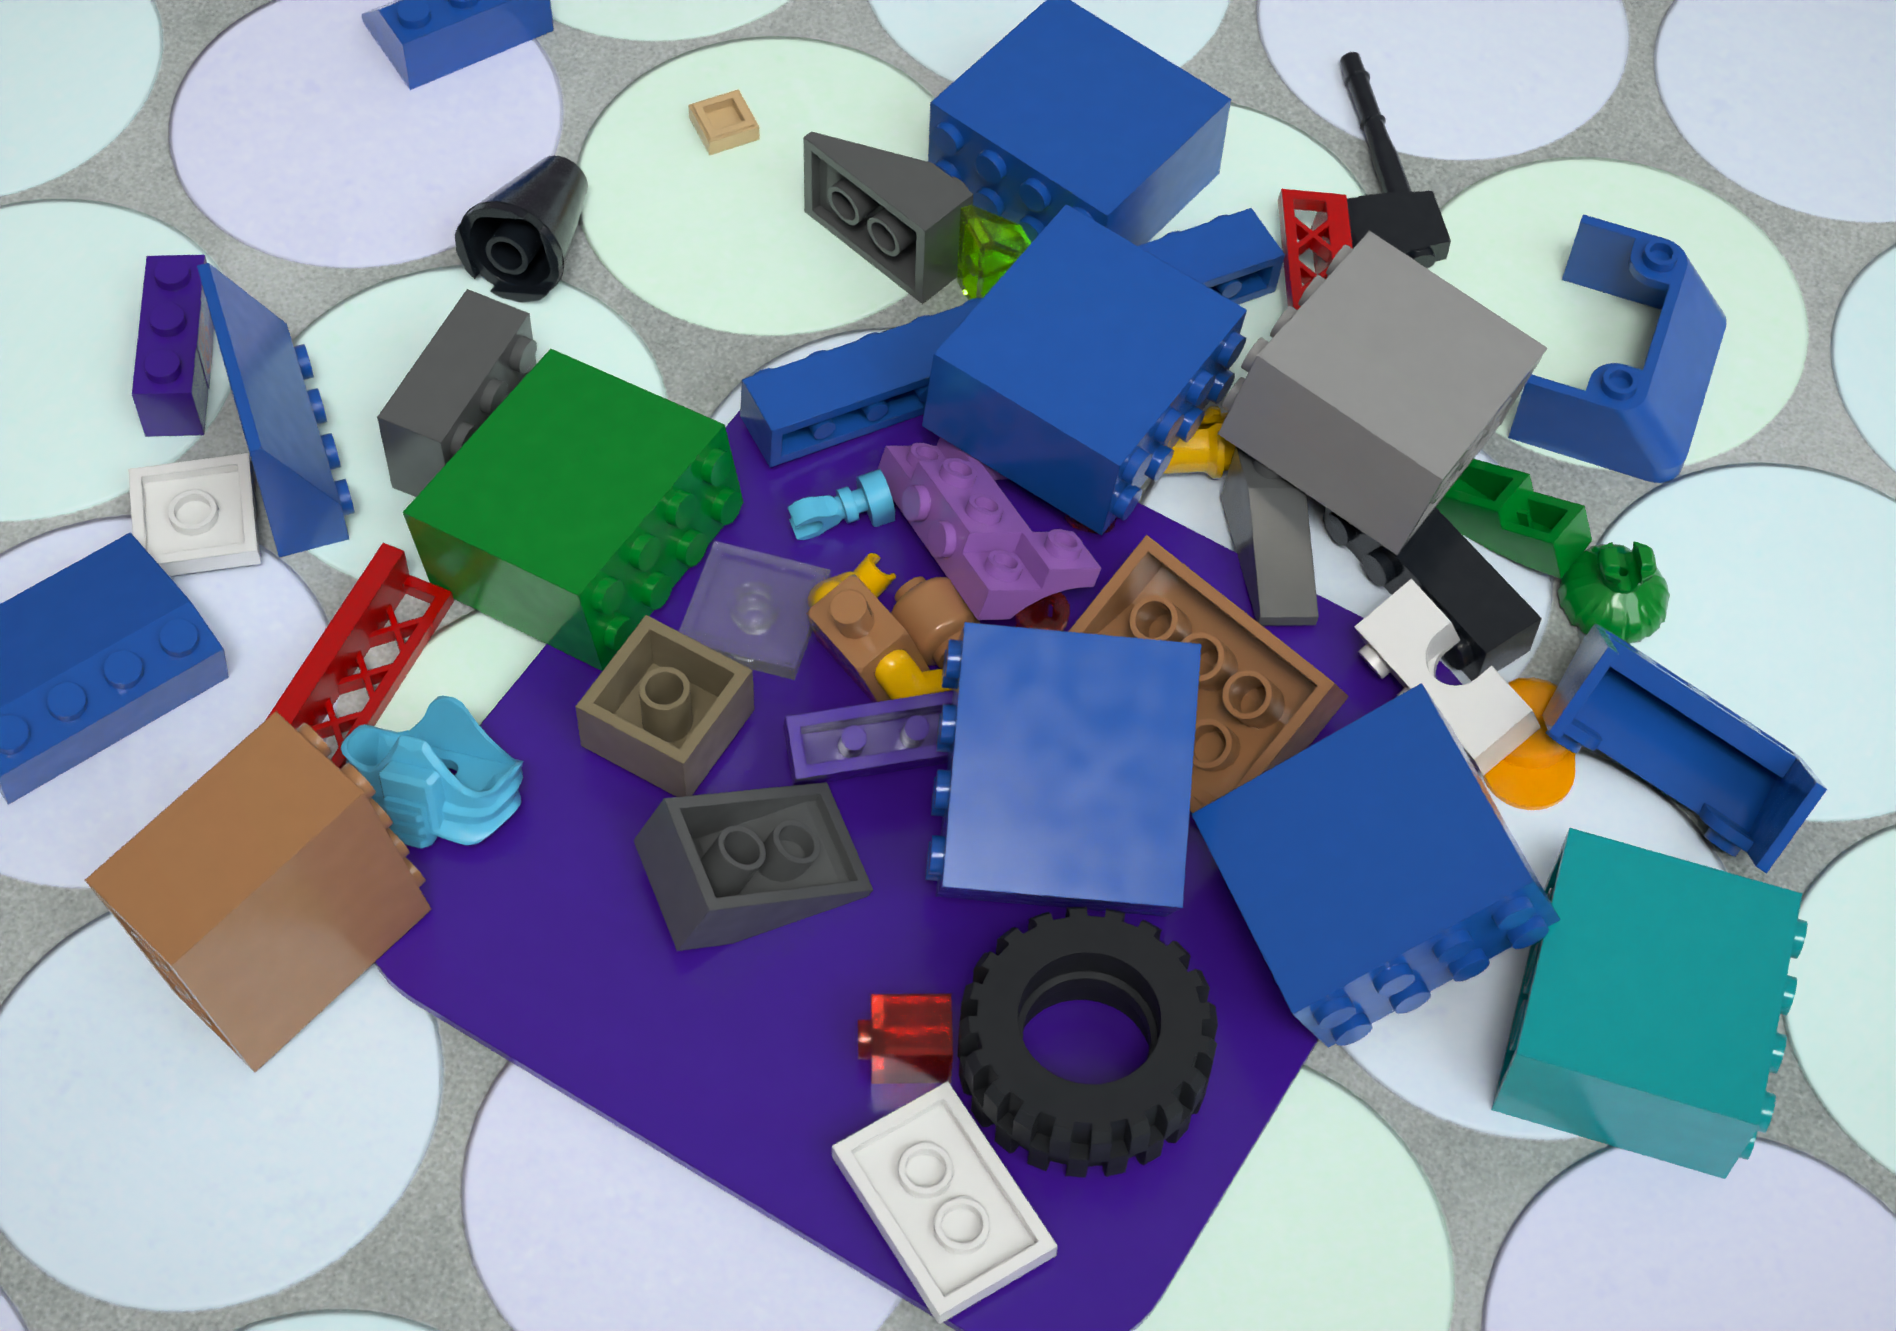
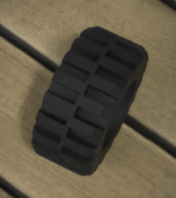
M1069 907L1066 909L1065 918L1053 920L1050 912L1029 918L1027 932L1022 934L1018 928L1012 927L997 939L996 954L992 951L983 953L973 969V982L965 986L961 1001L957 1057L960 1058L959 1078L963 1093L972 1096L971 1111L981 1127H989L993 1123L996 1125L995 1142L1009 1153H1014L1019 1146L1029 1151L1027 1164L1047 1171L1050 1161L1067 1165L1066 1176L1086 1178L1088 1166H1102L1104 1175L1111 1176L1125 1173L1128 1158L1133 1156L1136 1157L1140 1164L1145 1165L1161 1156L1164 1140L1168 1143H1176L1189 1128L1191 1115L1199 1112L1206 1094L1217 1047L1214 1039L1218 1027L1216 1006L1207 1002L1210 987L1202 971L1198 969L1190 972L1187 971L1191 955L1177 941H1172L1166 946L1159 941L1161 935L1160 928L1146 920H1142L1139 927L1124 922L1125 912L1106 908L1105 917L1088 916L1087 907ZM1071 1000L1096 1001L1121 1011L1137 1025L1148 1043L1149 1055L1145 1063L1137 1070L1119 1080L1103 1084L1075 1083L1054 1075L1034 1059L1023 1041L1024 1027L1038 1013L1052 1005Z

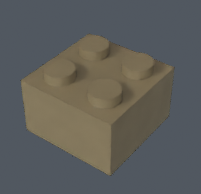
M645 615L575 706L581 746L676 797L692 796L754 711L753 670Z

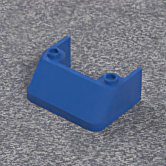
M1583 214L1562 280L1661 310L1643 370L1620 363L1602 365L1591 374L1586 391L1531 375L1524 386L1508 438L1648 482H1668L1680 474L1688 456L1726 329V316L1686 253L1678 244L1666 238Z
M1596 623L1579 645L1542 714L1548 729L1546 734L1554 741L1576 754L1582 746L1593 751L1597 748L1697 813L1701 820L1709 826L1704 836L1718 848L1734 857L1737 856L1741 849L1748 853L1754 865L1766 874L1828 790L1803 758L1793 750Z

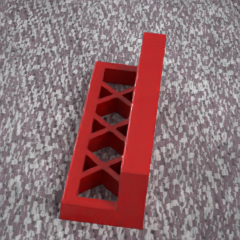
M1281 188L1277 202L1282 251L1285 254L1283 263L1288 306L1291 305L1298 310L1301 307L1298 305L1299 300L1311 281L1317 275L1326 279L1328 277L1326 271L1339 250L1345 244L1352 248L1346 194ZM1294 209L1317 212L1311 229L1295 217ZM1308 249L1313 251L1315 272L1299 260V256Z
M382 543L266 720L273 713L277 712L295 729L306 723L322 739L335 736L338 749L331 758V761L341 769L347 761L341 751V745L344 741L342 733L349 731L346 735L347 737L359 725H376L454 602L452 591L409 575L405 552ZM405 594L430 603L422 617L397 623L394 611ZM389 620L390 626L384 628ZM409 637L407 642L404 643L403 638ZM396 640L400 653L394 662L367 670L364 657L369 649ZM359 667L360 673L354 674ZM380 683L374 691L373 685ZM366 688L369 701L364 709L336 718L333 705L338 697L348 692ZM328 714L329 721L323 722Z

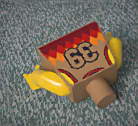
M869 553L853 572H845L823 580L811 589L807 602L810 609L806 615L816 639L873 703L953 690L941 687L943 669H929L908 632L877 599L896 578L894 573L888 575L876 567V564L881 559L879 555Z

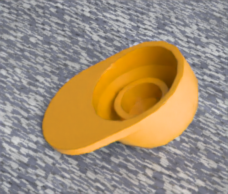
M1535 677L1518 678L1508 684L1533 710L1541 728L1487 772L1483 779L1490 791L1510 806L1524 810L1547 809L1561 802L1572 788L1575 779V753L1561 746L1546 734L1548 729L1542 714L1558 686L1550 681Z

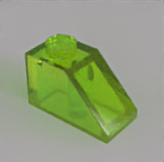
M974 205L962 207L960 213L957 282L967 300L983 298L1031 244L1020 224Z

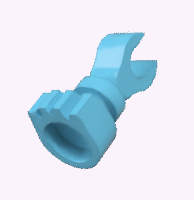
M878 469L857 476L856 490L851 491L846 486L837 489L835 497L831 495L807 497L791 504L788 507L791 516L789 521L798 540H807L817 537L839 524L842 519H845L847 524L858 521L859 514L867 511L874 527L895 521V507L892 495L882 471Z

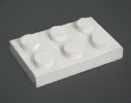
M948 1081L832 1146V1158L938 1324L950 1319L1056 1256L1057 1244Z

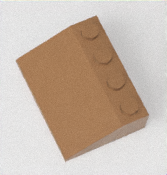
M1148 535L1143 538L1068 631L1201 644L1190 811L1192 813L1305 750L1349 697L1332 680Z

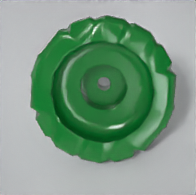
M1636 541L1633 542L1632 549L1625 545L1613 544V542L1606 545L1591 546L1578 557L1560 579L1557 591L1560 606L1573 626L1579 627L1580 631L1587 635L1596 623L1627 643L1641 642L1645 637H1650L1660 628L1661 623L1665 622L1670 598L1668 584L1656 565L1653 548Z

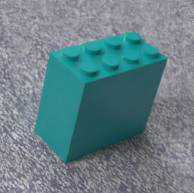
M1569 828L1544 887L1546 895L1561 920L1550 925L1547 935L1530 946L1491 1110L1726 1179L1739 1158L1745 1160L1750 1158L1757 1133H1766L1773 1116L1776 1094L1767 1092L1766 1088L1769 1072L1774 1074L1778 1072L1786 1048L1787 1036L1777 1033L1780 1014L1788 1015L1797 988V977L1787 974L1790 958L1797 959L1799 957L1807 933L1808 922L1798 919L1802 893Z

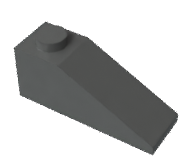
M1235 447L1221 493V501L1256 621L1262 626L1316 625L1319 616L1307 495L1238 447Z

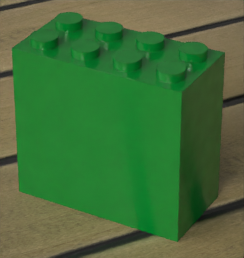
M550 348L402 513L430 583L452 591L453 599L603 671L645 615L650 616L654 610L661 608L668 600L672 588L685 572L701 561L707 546L724 525H729L735 520L744 501L725 424Z

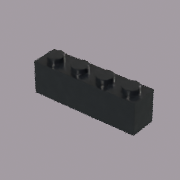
M1436 507L1398 555L1328 508L1325 509L1323 522L1330 536L1338 544L1345 545L1363 564L1366 574L1376 585L1384 586L1392 595L1412 579L1452 622L1460 641L1443 656L1453 668L1462 670L1471 681L1475 680L1490 666H1493L1498 672L1531 650L1542 618Z

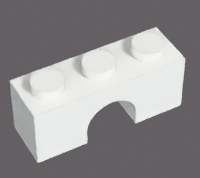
M1412 579L1354 626L1365 643V646L1358 653L1381 679L1389 673L1397 679L1404 687L1397 696L1422 683L1452 727L1470 761L1483 776L1541 728L1533 710L1493 666H1490L1475 680L1464 685H1447L1436 679L1438 662L1447 651L1460 641V638L1452 622Z

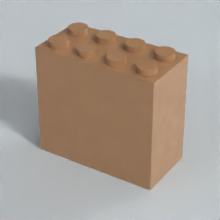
M277 712L273 713L85 879V882L170 989L254 1073L432 910L419 888L426 880L420 871L406 858L410 853L408 848L389 828L393 824L391 818L371 798L376 793L372 785L350 763L345 764L339 769L327 758L332 753L330 748L309 725L303 723L295 729Z

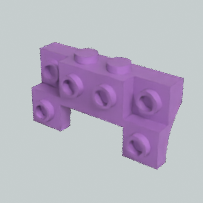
M941 437L937 446L926 443H915L911 446H885L878 469L882 471L887 481L892 499L945 575L951 580L953 586L977 620L1011 619L1024 608L1047 596L1075 588L1094 587L1101 567L1083 545L1082 540L1074 531L1054 529L1050 532H1032L994 481L1008 478Z

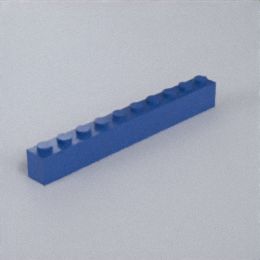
M1252 208L1231 215H1220L1210 222L1183 231H1172L1160 239L1139 245L1140 248L1238 305L1276 291L1285 257L1282 249ZM973 298L961 306L934 315L920 316L910 323L881 333H869L857 341L827 351H816L804 359L777 368H766L758 371L753 376L742 379L740 417L769 467L923 415L934 353L982 298Z

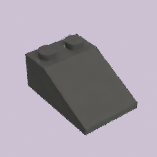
M813 131L803 137L804 212L921 304H924L969 268L973 193L969 191L960 179L950 177L935 164Z
M827 782L664 798L633 840L677 951L733 944L868 897L873 891Z

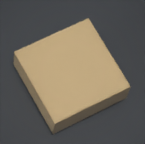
M739 89L688 105L689 118L709 155L760 140L759 125Z

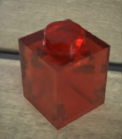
M951 993L871 994V1019H858V1060H871V1084L946 1083L947 1081L951 1083L953 1066Z

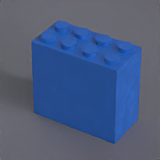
M1045 0L930 102L928 162L935 164L950 177L960 179L969 191L973 193V207L985 219L995 221L1017 235L1027 246L1036 239L1066 204L1139 246L1148 243L1219 175L1231 99L1073 1Z
M1066 204L934 353L922 426L1102 536L1116 517L1123 521L1129 517L1142 495L1140 487L1148 478L1157 481L1162 476L1173 457L1174 450L1172 448L1178 440L1181 439L1188 442L1194 436L1205 415L1203 409L1210 401L1219 404L1229 391L1235 379V373L1229 369L1239 357L1246 342V337L1241 335L1240 332L1247 309Z
M965 622L959 639H948L943 660L941 687L953 689L952 705L943 704L942 713H939L936 751L948 752L946 770L937 769V775L933 781L931 816H942L941 836L932 835L931 841L928 842L925 880L937 881L936 897L1061 908L1087 907V910L1106 911V908L1129 914L1163 917L1183 908L1201 644Z
M1422 683L1191 814L1292 1014L1328 1048L1334 1044L1345 1046L1359 1041L1371 1032L1374 1022L1394 1011L1397 1014H1403L1419 1008L1430 999V992L1452 979L1460 982L1477 976L1489 966V959L1510 947L1522 949L1537 943L1547 935L1550 925L1561 920L1455 732Z

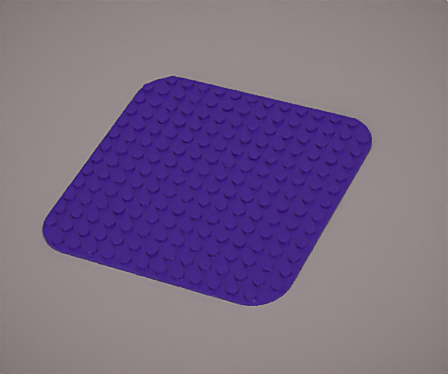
M740 410L725 427L744 503L735 520L729 525H724L707 546L701 561L697 565L690 567L675 584L666 603L661 608L654 610L649 616L753 670L754 711L693 795L793 786L783 730L785 717L873 703L816 639L806 615L810 609L807 602L811 589L823 580L845 572H853L869 553H875L881 558L876 567L885 574L890 575L894 573L896 575L893 582L877 598L891 613L897 603L894 599L896 592L909 580L919 576L924 577L925 580L947 576L894 500L895 521L874 527L867 511L859 514L858 521L847 524L845 519H842L836 526L817 537L807 540H798L789 521L791 516L788 507L794 502L807 497L826 495L835 497L836 490L846 486L851 491L856 490V477L878 469L885 446H911L915 443L937 446L940 437L922 426L924 414L773 467H769L741 419ZM1010 479L994 480L1032 532H1050L1054 529L1074 531L1099 564L1101 570L1094 587L1061 591L1029 605L1011 619L980 620V624L1068 632L1146 535L1256 620L1236 552L1139 502L1126 520L1123 521L1116 517L1101 536ZM1318 594L1316 596L1319 617L1316 625L1263 626L1332 680L1349 696L1308 747L1398 697L1397 694L1404 689L1391 673L1381 679L1358 653L1365 646V643L1354 626L1364 618ZM546 644L479 725L507 754L514 759L523 761L521 767L523 779L518 789L521 796V804L517 811L499 829L478 844L462 845L437 836L434 843L428 847L418 848L405 845L410 852L406 858L420 871L426 880L419 888L432 910L374 962L387 982L402 996L932 1317L934 1316L832 1158V1146L948 1081L1058 1247L1056 1256L943 1323L955 1331L1136 1330L1152 1314L1162 1300L1319 1041L1292 1014L1191 815L1192 812H1189L1183 908L1166 917L1126 913L1124 922L1139 927L1141 921L1146 920L1160 928L1161 935L1159 941L1166 946L1172 941H1177L1191 955L1187 971L1190 972L1194 969L1202 971L1210 987L1207 1002L1216 1006L1218 1027L1214 1041L1217 1043L1202 1105L1197 1114L1191 1115L1189 1128L1176 1143H1168L1164 1140L1161 1156L1145 1165L1140 1164L1136 1157L1133 1156L1128 1158L1125 1173L1111 1176L1104 1175L1102 1166H1088L1086 1178L1066 1176L1067 1165L1050 1161L1047 1171L1027 1164L1029 1151L1019 1146L1014 1153H1009L995 1142L996 1125L993 1123L989 1127H981L972 1113V1096L963 1093L959 1078L960 1058L957 1057L959 1021L965 986L973 982V969L983 953L992 951L996 954L997 939L1012 927L1018 928L1024 934L1028 931L1029 918L1045 912H1050L1053 920L1065 918L1067 908L936 897L937 881L925 880L928 842L931 841L932 835L941 836L942 816H931L933 781L937 775V769L946 770L947 763L827 782L873 888L868 897L733 944L677 951L633 841L662 800L676 796L581 746L575 706L602 671ZM1439 661L1436 668V679L1447 685H1462L1453 672ZM937 665L928 666L930 670L941 669ZM448 768L453 775H456V770ZM1087 910L1088 916L1105 917L1106 911ZM1071 1000L1052 1005L1032 1018L1023 1031L1024 1044L1034 1059L1054 1075L1075 1083L1103 1084L1119 1080L1137 1070L1145 1063L1149 1055L1148 1043L1137 1025L1121 1011L1096 1001Z

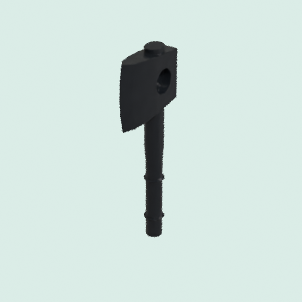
M1348 52L1340 59V64L1346 78L1345 86L1349 88L1361 121L1360 129L1365 132L1372 162L1383 193L1347 198L1352 248L1371 231L1422 266L1429 268L1436 261L1447 259L1451 239L1434 192H1412L1399 154L1385 126L1386 118L1384 115H1381L1369 81L1370 74L1365 70L1360 54L1358 52Z

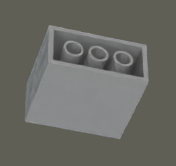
M1369 231L1353 249L1345 244L1339 250L1326 271V275H1328L1326 279L1317 275L1311 281L1299 300L1298 305L1301 307L1298 310L1291 305L1286 308L1275 323L1270 333V336L1273 338L1269 342L1261 337L1250 349L1241 365V368L1248 372L1246 378L1241 377L1237 380L1222 403V407L1229 412L1218 434L1398 555L1502 424L1546 352L1547 347Z

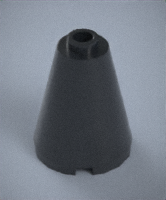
M557 155L547 156L470 208L463 216L455 232L456 253L465 270L474 279L480 274L494 286L490 292L501 298L528 302L545 297L561 280L587 194L588 182L581 168L565 157Z

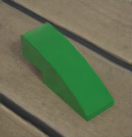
M1477 459L1472 460L1436 506L1451 524L1467 538L1519 564L1560 579L1592 542L1584 505L1534 492L1530 474Z

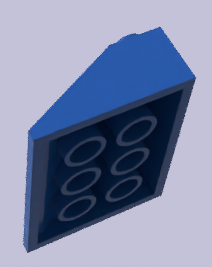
M210 263L197 265L279 558L349 540L344 516L354 514V506L346 479L334 481L331 473L332 469L340 468L341 464L332 433L321 436L317 425L327 422L319 389L307 390L304 380L314 378L305 344L293 346L287 323Z
M131 532L0 604V793L8 805L229 678L222 645L188 597Z

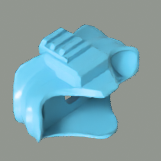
M444 695L435 698L429 704L424 717L410 730L396 732L364 724L356 727L342 742L341 751L347 759L346 764L350 763L372 785L376 793L371 798L391 818L393 824L389 828L405 845L418 848L428 847L434 843L437 836L462 845L478 844L499 829L517 811L521 804V796L518 789L523 779L521 769L523 761L514 759L500 748L478 725L465 705L456 698ZM448 768L456 770V775H453Z

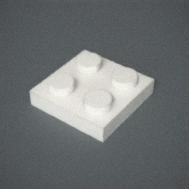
M249 453L128 469L132 535L168 576L261 564L253 467Z

